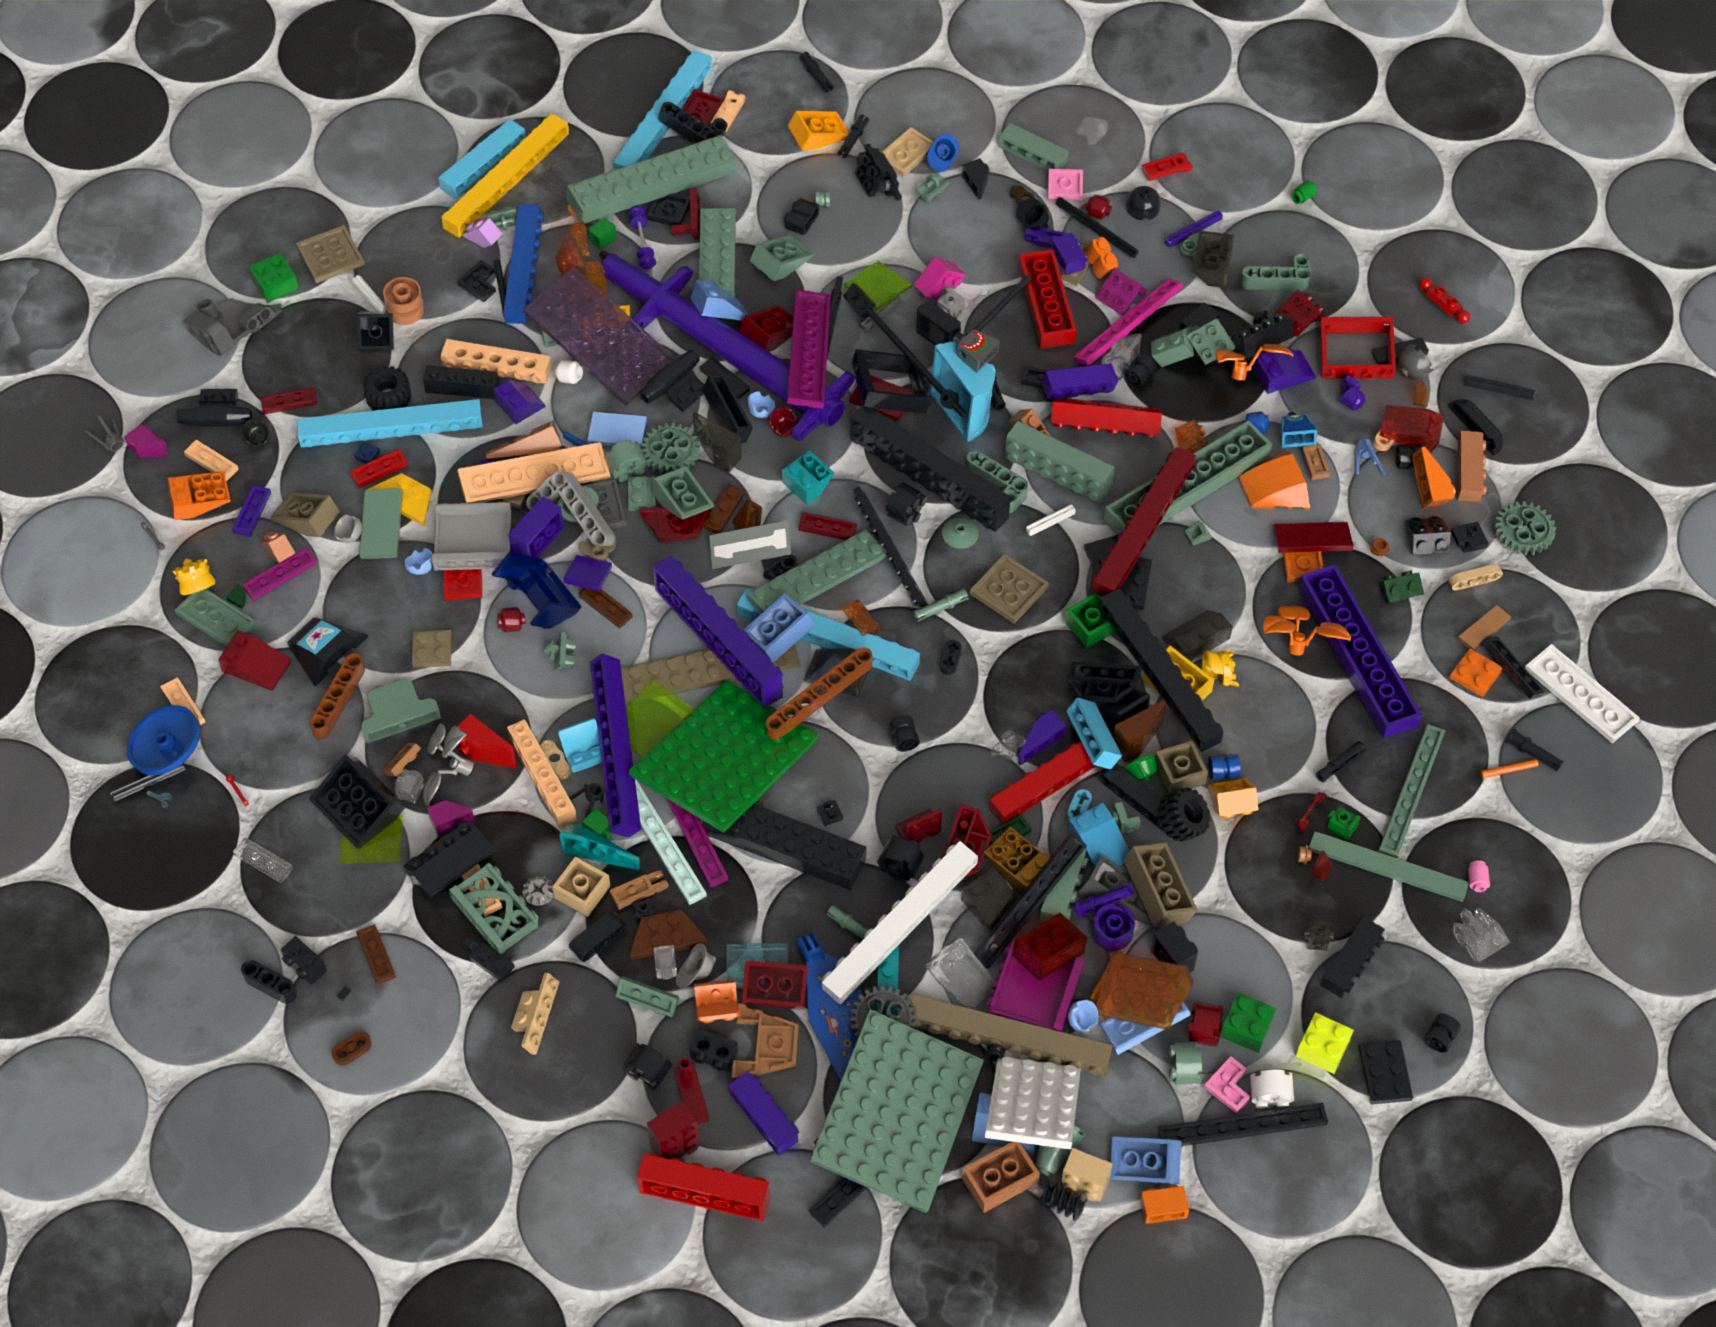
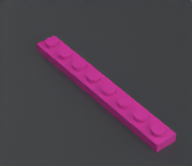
M1173 279L1166 280L1074 356L1075 362L1085 366L1091 365L1120 339L1129 334L1137 325L1141 324L1143 320L1152 315L1154 311L1164 305L1171 297L1175 296L1183 288L1182 282Z

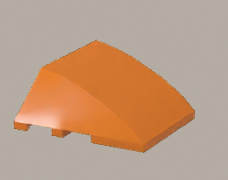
M1284 450L1239 476L1240 484L1251 508H1275L1278 506L1287 507V509L1304 507V510H1310L1306 481L1293 453Z

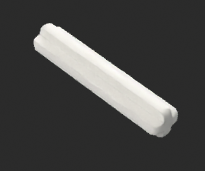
M360 275L353 277V284L376 311L386 312V305Z
M1070 504L1027 525L1026 532L1029 536H1032L1074 515L1076 510Z

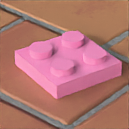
M1049 169L1048 199L1062 197L1065 200H1082L1083 170Z

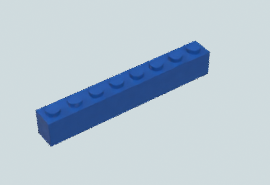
M519 204L504 305L505 323L527 324V317L531 316L529 303L533 301L531 289H534L535 286L533 276H536L535 262H538V252L536 251L540 249V238L538 237L542 235V225H540V222L544 221V213L541 212L540 205Z

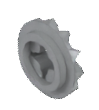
M536 875L535 878H528L527 883L523 884L522 893L524 899L535 906L548 903L554 896L552 881L545 876L538 877ZM534 886L538 888L542 887L543 894L539 893L538 891L535 892Z

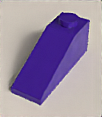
M1053 710L1042 713L1037 718L1019 752L1018 764L1020 766L1066 735L1067 725Z

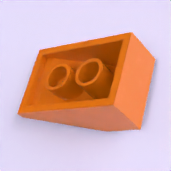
M1421 447L1411 456L1422 508L1445 505L1454 498L1455 487L1427 448Z

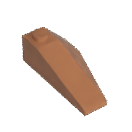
M553 420L532 429L528 436L520 435L513 440L514 443L506 442L486 452V457L489 459L560 450L559 447L562 446V441Z

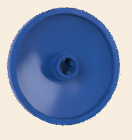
M179 705L164 706L151 712L137 724L129 737L127 756L130 763L139 772L152 776L162 775L178 768L192 755L198 745L201 735L199 720L188 708Z

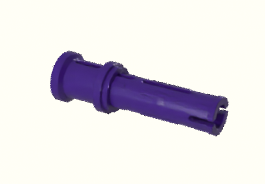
M1126 884L1098 896L1090 895L1088 899L1083 901L1077 900L1074 902V909L1080 918H1084L1086 914L1091 912L1097 913L1104 905L1133 896L1134 891L1130 884Z

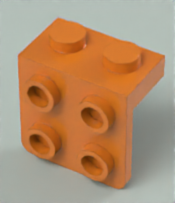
M735 980L694 984L698 1021L703 1023H710L715 1019L729 1021L739 1016Z

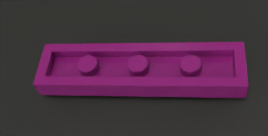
M306 547L242 584L243 589L254 601L318 564L317 559Z

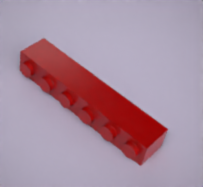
M1082 741L1074 743L1067 751L1058 753L1048 763H1042L1037 770L1032 773H1026L1018 782H1013L1002 792L992 795L989 801V810L1003 824L1026 812L1097 765H1093Z

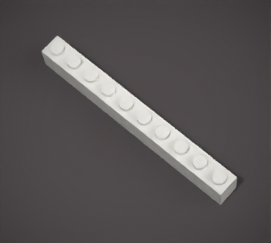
M961 841L956 845H951L946 851L947 855L943 859L939 858L933 864V869L929 873L925 872L920 877L919 883L907 890L905 893L906 897L902 901L898 900L892 906V911L888 915L884 914L879 919L878 925L866 932L864 935L865 939L860 944L857 942L851 948V953L846 958L842 957L832 972L829 971L822 978V989L838 1004L841 1005L975 867L978 856Z

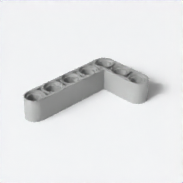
M567 471L554 472L527 498L526 504L529 510L542 497L553 503L562 498L595 546H611L614 543L615 535L573 473Z

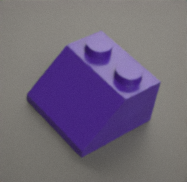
M507 380L493 389L495 402L515 424L520 423L546 407L525 382Z

